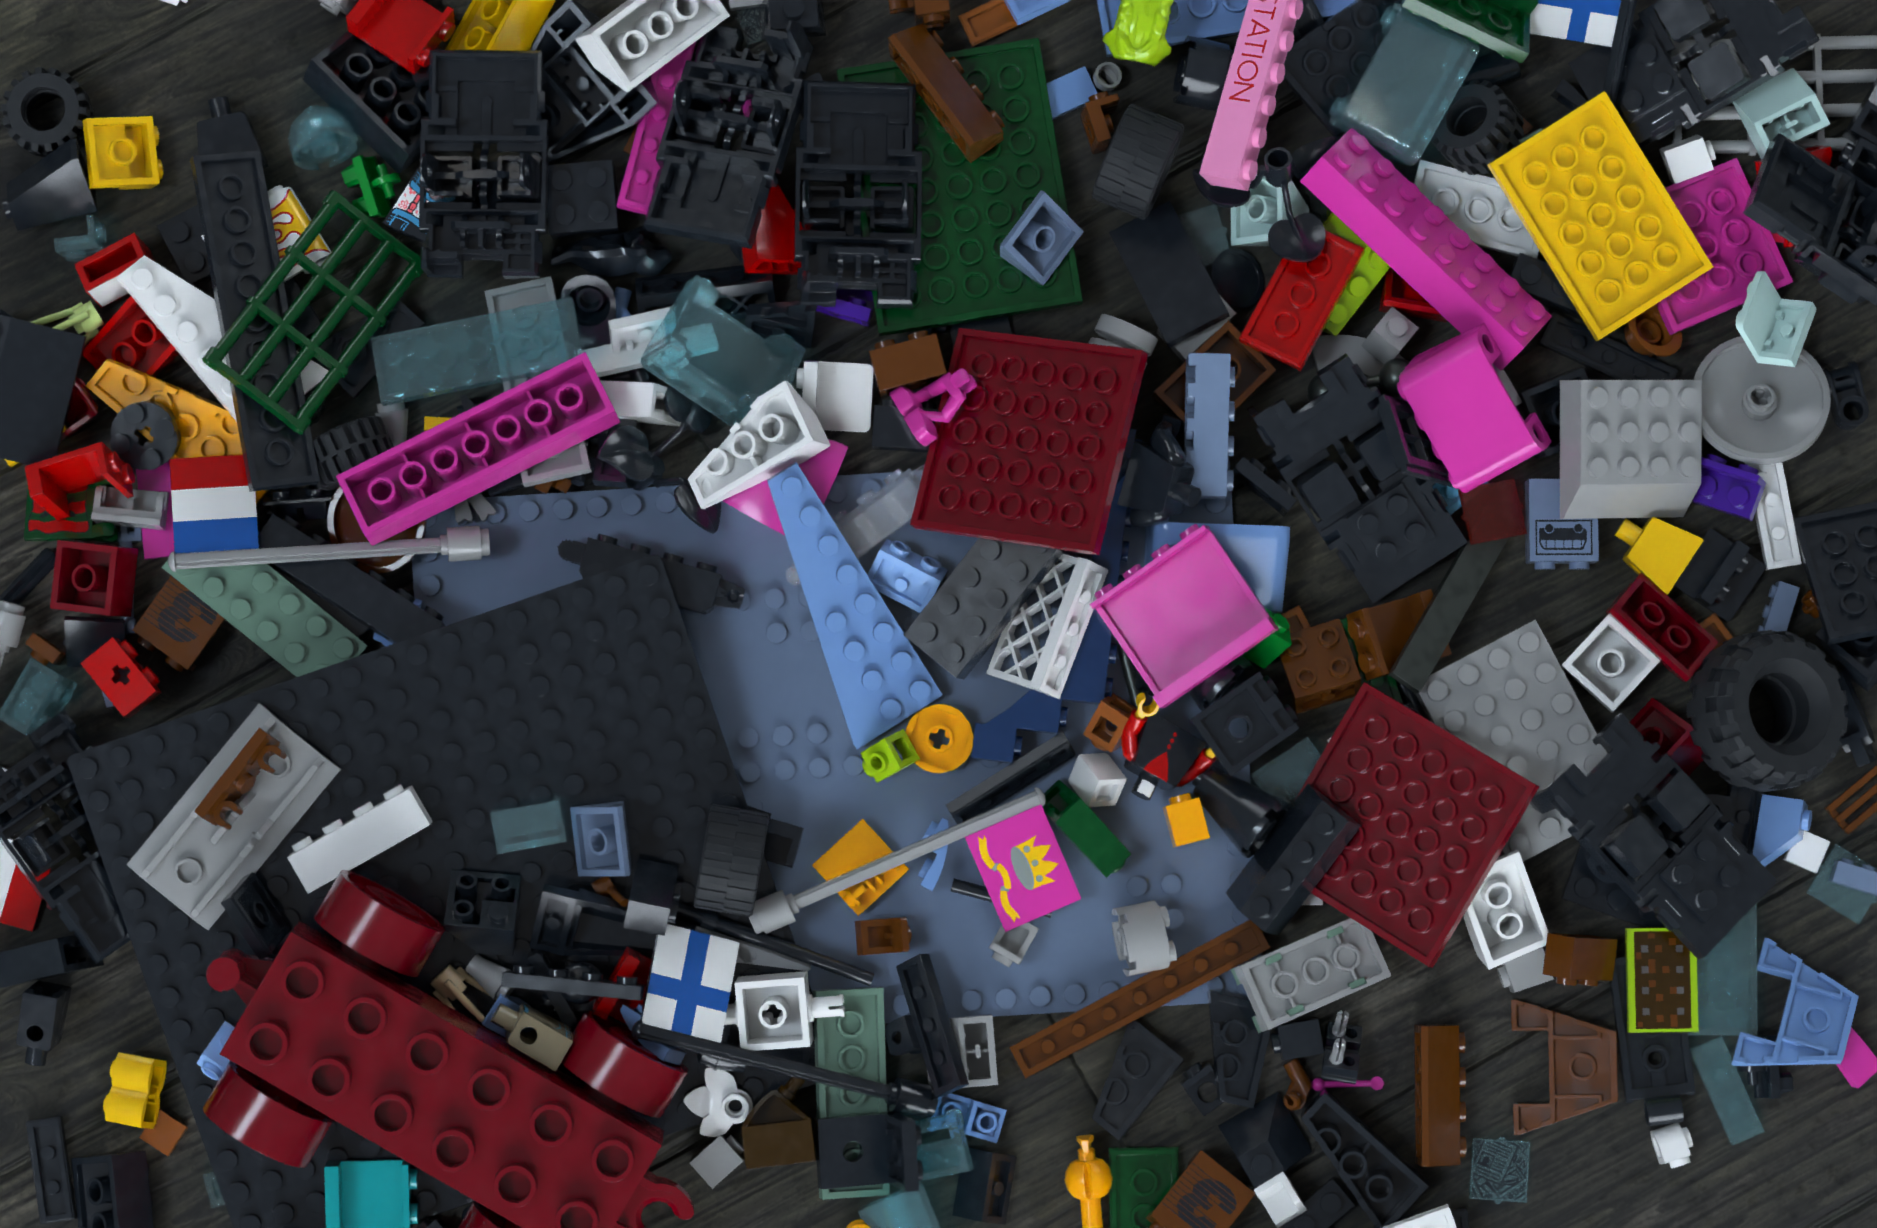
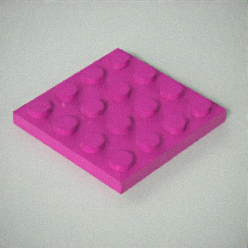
M1737 158L1713 167L1714 170L1665 187L1713 265L1712 269L1656 304L1669 335L1744 304L1747 297V287L1753 281L1757 271H1765L1776 290L1793 282L1771 232L1743 214L1751 188Z

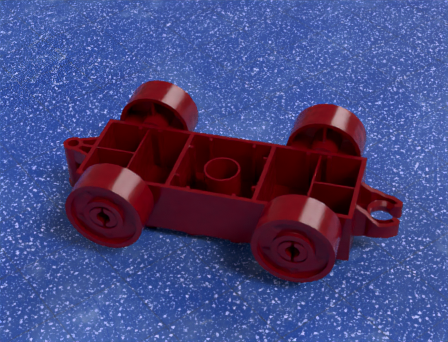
M341 870L316 912L314 919L324 930L341 941V944L299 921L290 932L276 958L265 957L259 960L257 956L247 955L242 950L232 948L224 951L208 966L206 978L209 985L221 993L233 988L247 1007L220 1052V1055L230 1061L205 1102L203 1111L219 1128L253 1150L278 1162L304 1168L309 1164L335 1120L473 1199L474 1202L458 1228H646L642 1222L641 1214L648 1204L656 1201L668 1204L674 1214L683 1220L692 1218L694 1204L688 1192L678 1183L665 1177L656 1176L648 1170L662 1146L664 1130L625 1108L627 1106L642 1114L661 1118L688 1073L687 1067L682 1062L680 1065L660 1060L658 1056L646 1049L638 1040L635 1041L632 1038L628 1026L610 1017L604 1020L589 1010L585 1011L573 1031V1043L561 1062L568 1070L583 1080L585 1084L558 1069L554 1071L512 1047L503 1037L381 968L385 966L398 973L418 977L445 929L438 920L425 910L378 882L348 870Z

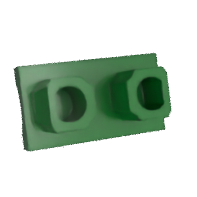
M363 155L351 158L353 164L341 172L344 183L348 188L360 186L363 197L353 200L352 205L367 217L386 218L392 209L390 198L396 196L393 185L401 181L400 174H389L386 164L379 165L376 156L363 157Z

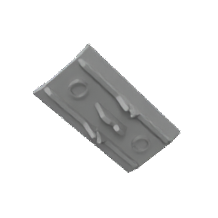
M259 703L126 865L190 918L209 930L225 911L221 904L223 899L244 876L251 872L256 873L341 768L318 752ZM258 728H261L281 742L278 747L286 753L287 757L283 759L276 754L272 755L268 763L276 771L270 774L261 768V772L257 775L252 789L234 802L242 808L243 813L239 815L233 810L226 813L225 820L232 826L230 830L218 824L215 826L201 818L194 811Z

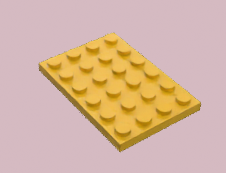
M1605 91L1487 165L1595 341L1604 338L1713 268L1712 263Z

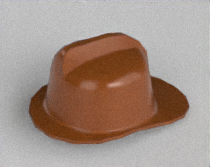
M1656 304L1625 325L1624 334L1628 345L1641 355L1667 357L1675 354L1681 347V331L1669 335Z

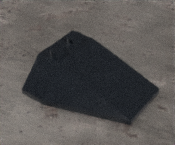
M567 0L546 20L530 50L543 52L545 113H542V119H546L549 122V129H547L549 137L548 163L636 125L659 103L650 76L629 92H625L592 66L575 39L601 19L576 0ZM529 152L530 155H537L542 158V152Z

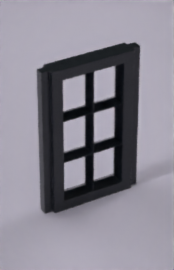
M1387 395L1378 397L1380 402L1377 405L1397 468L1401 469L1403 474L1454 488L1442 460H1439L1434 455L1431 441L1424 430H1421L1423 438L1420 437L1414 412L1409 403ZM1399 419L1402 420L1406 433L1402 431ZM1407 443L1410 445L1413 457L1410 456ZM1424 448H1427L1431 462L1428 461Z

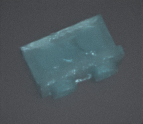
M30 658L0 710V720L27 736L31 731L64 709L71 700L77 683L39 661Z

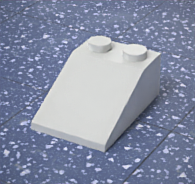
M1518 850L1497 858L1464 914L1465 924L1477 957L1489 970L1541 948L1547 942V934L1549 932Z

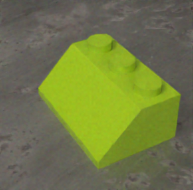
M1332 212L1323 223L1325 230L1365 250L1323 329V332L1337 336L1390 266Z

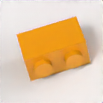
M1186 793L1169 798L1170 805L1163 807L1173 848L1210 838L1199 797L1192 799L1191 794Z

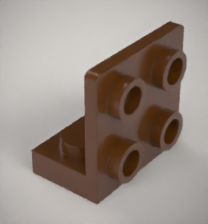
M1340 619L1290 633L1292 645L1279 656L1291 688L1292 703L1296 714L1357 695L1362 686L1361 677Z

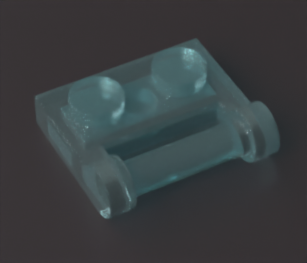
M959 1108L948 1110L946 1115L915 1121L916 1125L920 1127L921 1134L948 1128L951 1137L917 1146V1159L921 1160L923 1165L922 1181L963 1173L974 1168L963 1128L964 1119Z

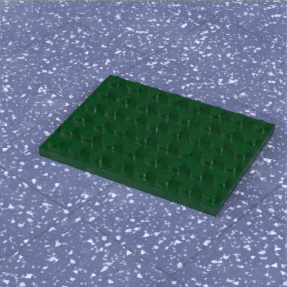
M1039 38L945 52L948 58L954 56L965 72L962 74V77L968 85L974 83L979 88L985 98L982 101L983 105L989 112L995 110L1005 125L1002 128L1004 140L972 163L967 160L916 92L915 123L919 124L918 145H915V151H922L920 265H914V271H917V292L913 293L912 308L876 309L877 291H872L879 336L1083 304L1074 245L1044 286L1038 284L1000 257V244L1040 191H1044L1068 215ZM894 61L837 69L838 81L910 84ZM903 131V149H904V131ZM862 175L861 198L871 199V187L902 186V184L870 183V175ZM908 184L914 189L913 233H916V184ZM861 211L863 237H869V233L872 232L870 227V211Z

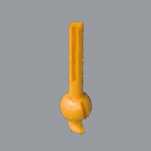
M1094 1135L1076 1136V1140L1081 1148L1077 1150L1078 1159L1072 1161L1065 1171L1064 1181L1066 1188L1074 1198L1080 1200L1082 1228H1103L1101 1198L1107 1195L1112 1187V1172L1103 1159L1095 1157V1149L1091 1147Z

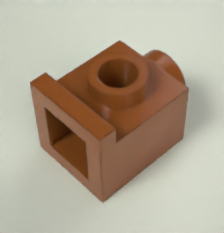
M1112 693L1111 697L1107 696L1101 700L1083 735L1089 738L1096 748L1112 753L1122 746V731L1131 712L1138 708Z

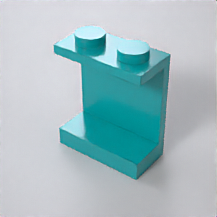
M403 1159L334 1160L327 1161L325 1164L326 1228H413V1224L419 1223L418 1203H412V1189H418L417 1168H411L410 1163Z

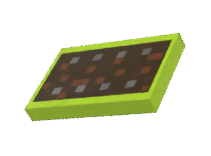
M1625 928L1627 1032H1699L1697 958L1667 928Z

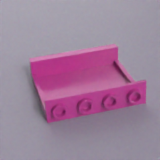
M1194 524L1179 535L1182 539L1173 547H1170L1167 543L1151 554L1153 560L1144 567L1136 564L1122 574L1125 579L1115 587L1111 583L1104 586L1094 594L1097 600L1089 604L1092 609L1097 610L1154 694L1152 697L1159 708H1166L1279 629L1207 525L1199 528L1197 524Z

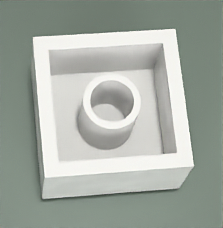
M1608 614L1561 667L1613 713L1660 660Z

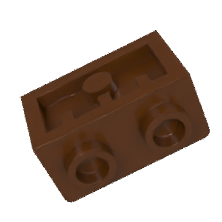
M1108 91L1094 94L1088 98L1089 102L1085 103L1080 118L1092 154L1106 151L1111 140V134L1114 133L1113 123L1109 114L1115 112L1120 101L1118 93L1110 96Z

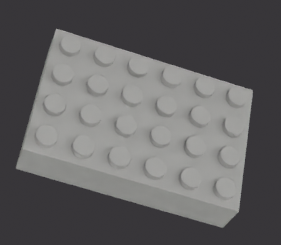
M1536 619L1431 674L1421 692L1415 694L1428 720L1540 786L1537 792L1546 789L1571 764H1575L1586 776L1607 755L1606 750L1601 744L1595 745L1593 743V738L1597 733ZM1529 804L1501 851L1500 856L1518 850L1522 861H1525L1571 837L1572 835L1569 833L1568 828L1572 823L1568 818H1564L1557 809L1542 814Z

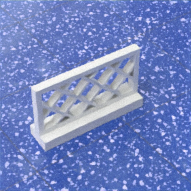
M1062 554L1035 589L1040 601L1029 608L1025 602L1002 631L986 674L1060 699L1094 610L1089 604L1097 600L1094 594L1102 588L1108 569L1088 559ZM1075 565L1069 582L1065 584L1062 572ZM1055 577L1058 589L1046 595L1043 584ZM1062 597L1058 612L1053 616L1050 604ZM1043 609L1046 621L1034 628L1031 616ZM1024 622L1027 633L1016 640L1014 636L1016 627ZM1049 629L1050 633L1045 646L1041 648L1038 636ZM1031 642L1034 653L1022 660L1019 648ZM1012 653L1015 665L1005 672L1000 671L1005 657ZM1037 662V667L1030 681L1025 669Z

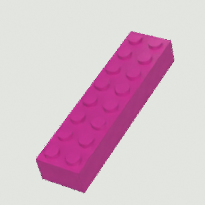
M1351 128L1300 180L1307 189L1461 334L1485 323L1501 351V354L1493 362L1500 371L1525 348L1551 319L1552 315L1545 310L1540 302L1529 295L1516 279L1509 276L1489 254L1485 253L1469 238L1465 231L1458 228L1438 206L1434 205L1423 195L1414 183L1405 178L1391 161L1384 158L1354 128Z
M586 352L337 475L336 478L364 536L374 546L621 422Z

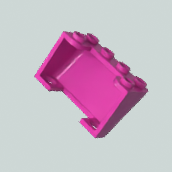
M1485 323L1416 355L1400 373L1399 382L1397 383L1398 392L1411 406L1418 427L1424 430L1430 439L1434 455L1439 460H1442L1452 486L1464 493L1473 490L1547 449L1552 442L1535 412L1529 414L1525 421L1523 420L1493 368L1492 364L1501 354V351Z

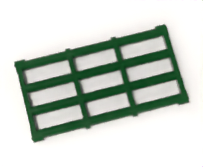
M331 190L322 201V208L295 243L286 248L284 251L286 255L256 294L247 299L245 302L246 307L217 345L210 347L202 358L206 365L241 389L299 435H302L310 425V418L340 378H345L349 373V366L379 326L383 327L387 322L386 317L415 278L421 277L424 273L420 268L421 256L411 251L334 190ZM339 208L355 222L323 264L318 266L305 256L304 253ZM367 230L382 243L347 288L331 275L364 231ZM394 251L409 262V265L376 309H374L361 299L359 295ZM297 263L312 274L313 277L284 315L279 317L266 307L265 304ZM325 284L338 294L340 299L308 339L296 330L293 325ZM353 306L368 317V319L336 360L320 347L350 307ZM258 314L272 324L274 328L238 374L223 363L222 360ZM286 335L302 347V349L266 395L252 385L250 381ZM315 357L330 370L297 414L293 416L278 403L310 360Z

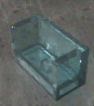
M555 798L550 802L505 810L493 809L490 812L497 854L567 842L568 840L561 798Z

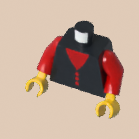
M1139 693L1136 696L1138 709L1131 712L1122 731V754L1126 758L1124 767L1138 775L1131 792L1141 799L1150 800L1156 786L1163 790L1183 787L1204 773L1216 761V757L1210 748H1204L1206 742L1156 715L1159 706L1154 699L1150 705L1143 706L1146 696L1145 693Z

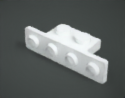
M671 306L608 320L611 344L580 350L578 355L586 352L597 376L602 377L718 350V343L711 323L679 328L676 308Z

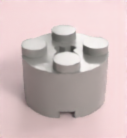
M1155 900L1112 909V915L1118 916V921L1112 922L1115 947L1119 961H1127L1129 968L1123 969L1127 977L1169 968L1170 962L1177 960L1173 940L1168 941L1165 928L1170 926L1166 906L1160 907Z

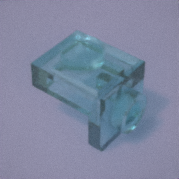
M94 214L86 215L88 235L54 239L55 252L61 257H66V261H81L86 258V254H94L102 250L101 243H106L107 240L104 222L99 223V218Z

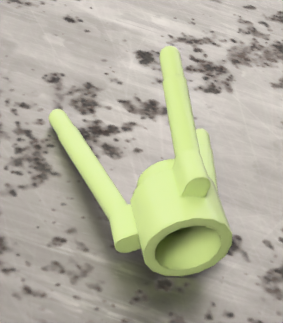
M91 300L85 304L80 302L71 308L31 321V323L45 325L68 317V320L52 328L63 331L74 326L78 334L85 331V345L99 333L97 328L104 324Z

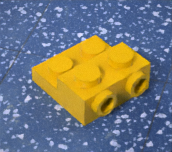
M153 116L86 118L82 121L90 189H152L160 184L163 176V166L161 160L157 159L156 146L159 144V131L157 126L153 124Z

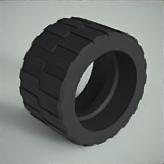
M1130 104L1123 114L1107 149L1093 187L1092 198L1142 220L1146 219L1159 196L1184 133V125L1136 104Z
M718 804L710 806L694 899L695 908L748 917L753 915L769 823L768 813Z

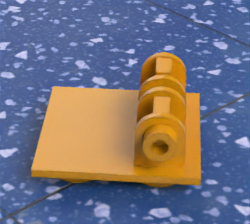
M862 819L812 866L828 881L888 855L893 851ZM905 864L899 865L837 893L859 916L900 879L909 868Z

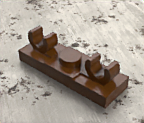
M258 728L194 812L215 826L218 824L230 830L232 826L225 820L226 813L230 810L239 815L243 813L242 808L234 802L252 789L257 775L261 772V768L270 774L276 771L268 763L272 755L276 754L283 759L287 757L286 753L278 747L281 742L266 731Z

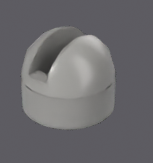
M1112 62L1101 63L1093 74V82L1096 88L1101 91L1109 92L1114 90L1122 79L1120 68ZM1099 73H1101V74L1103 75V77H1104L1111 85H1108V84L1101 78V76L1099 75Z

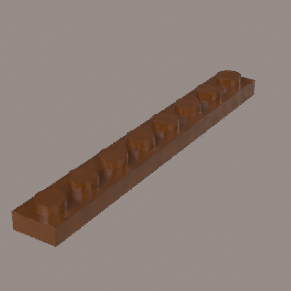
M1247 920L1181 955L1176 961L1170 962L1169 968L1149 972L1009 1048L1023 1075L1027 1078L1268 950L1270 946L1261 929L1251 920Z

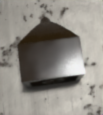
M791 1077L784 1086L780 1085L777 1090H771L753 1107L741 1127L746 1169L814 1162L817 1160L813 1116L794 1103L797 1098L795 1094L806 1080Z

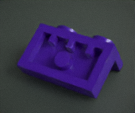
M842 289L836 291L835 307L817 306V312L868 327L874 310V301L871 291Z
M1707 454L1706 458L1701 457V485L1692 502L1753 521L1766 486V482L1758 475L1759 470L1744 464H1739L1738 468L1726 465L1727 460L1712 454Z

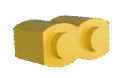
M118 1052L116 1059L110 1067L112 1087L103 1102L105 1121L153 1129L158 1118L160 1093L166 1078V1060Z

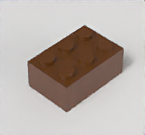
M1228 320L1195 353L1231 354L1230 367H1235V387H1230L1229 401L1235 402L1236 411L1274 375L1276 369L1258 350L1239 341L1241 333ZM1186 361L1153 393L1155 400L1171 416L1181 419V426L1185 428Z

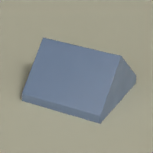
M1040 191L1000 244V257L1038 284L1044 286L1084 231L1044 191Z
M624 801L570 807L578 876H630L632 864Z

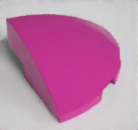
M828 439L830 447L799 464V467L823 505L848 449V446ZM767 480L723 500V502L747 516L785 535Z

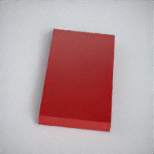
M1326 230L1324 248L1321 254L1313 261L1297 262L1284 258L1281 259L1239 337L1241 343L1299 371L1304 367L1365 253L1364 248Z

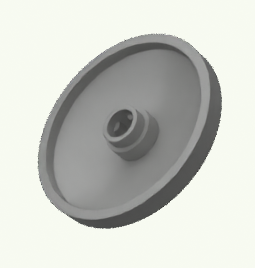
M1742 336L1736 337L1713 349L1701 362L1694 376V380H1702V435L1715 449L1732 459L1758 465L1776 464L1790 460L1802 454L1813 445L1826 424L1831 402L1829 384L1818 362L1803 348L1795 367L1757 363Z

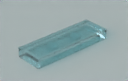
M1716 1037L1691 1048L1690 1054L1730 1144L1736 1145L1765 1132L1736 1067L1731 1065L1732 1058L1723 1037Z

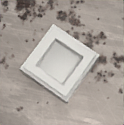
M1804 830L1803 840L1790 848L1783 860L1810 872L1817 873L1830 841Z

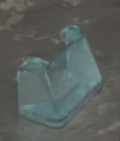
M1395 3L1393 7H1388L1381 17L1380 24L1383 26L1382 33L1385 35L1354 92L1346 95L1344 98L1338 97L1333 103L1329 112L1332 117L1328 124L1345 134L1353 128L1360 135L1364 136L1369 144L1384 157L1397 164L1412 166L1424 153L1478 55L1479 46L1451 30L1441 28L1432 20L1410 13L1401 4Z
M696 275L685 284L646 346L641 357V364L647 371L732 427L736 422L740 423L751 410L750 405L757 397L784 381H788L792 385L797 368L806 349L795 342L793 337L784 333L771 335L766 339L762 338L715 306L714 303L718 298V291L712 282Z

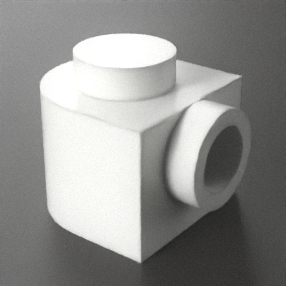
M1673 1123L1650 1131L1659 1164L1669 1163L1671 1168H1675L1691 1162L1689 1148L1693 1147V1141L1687 1127L1681 1128L1679 1123Z

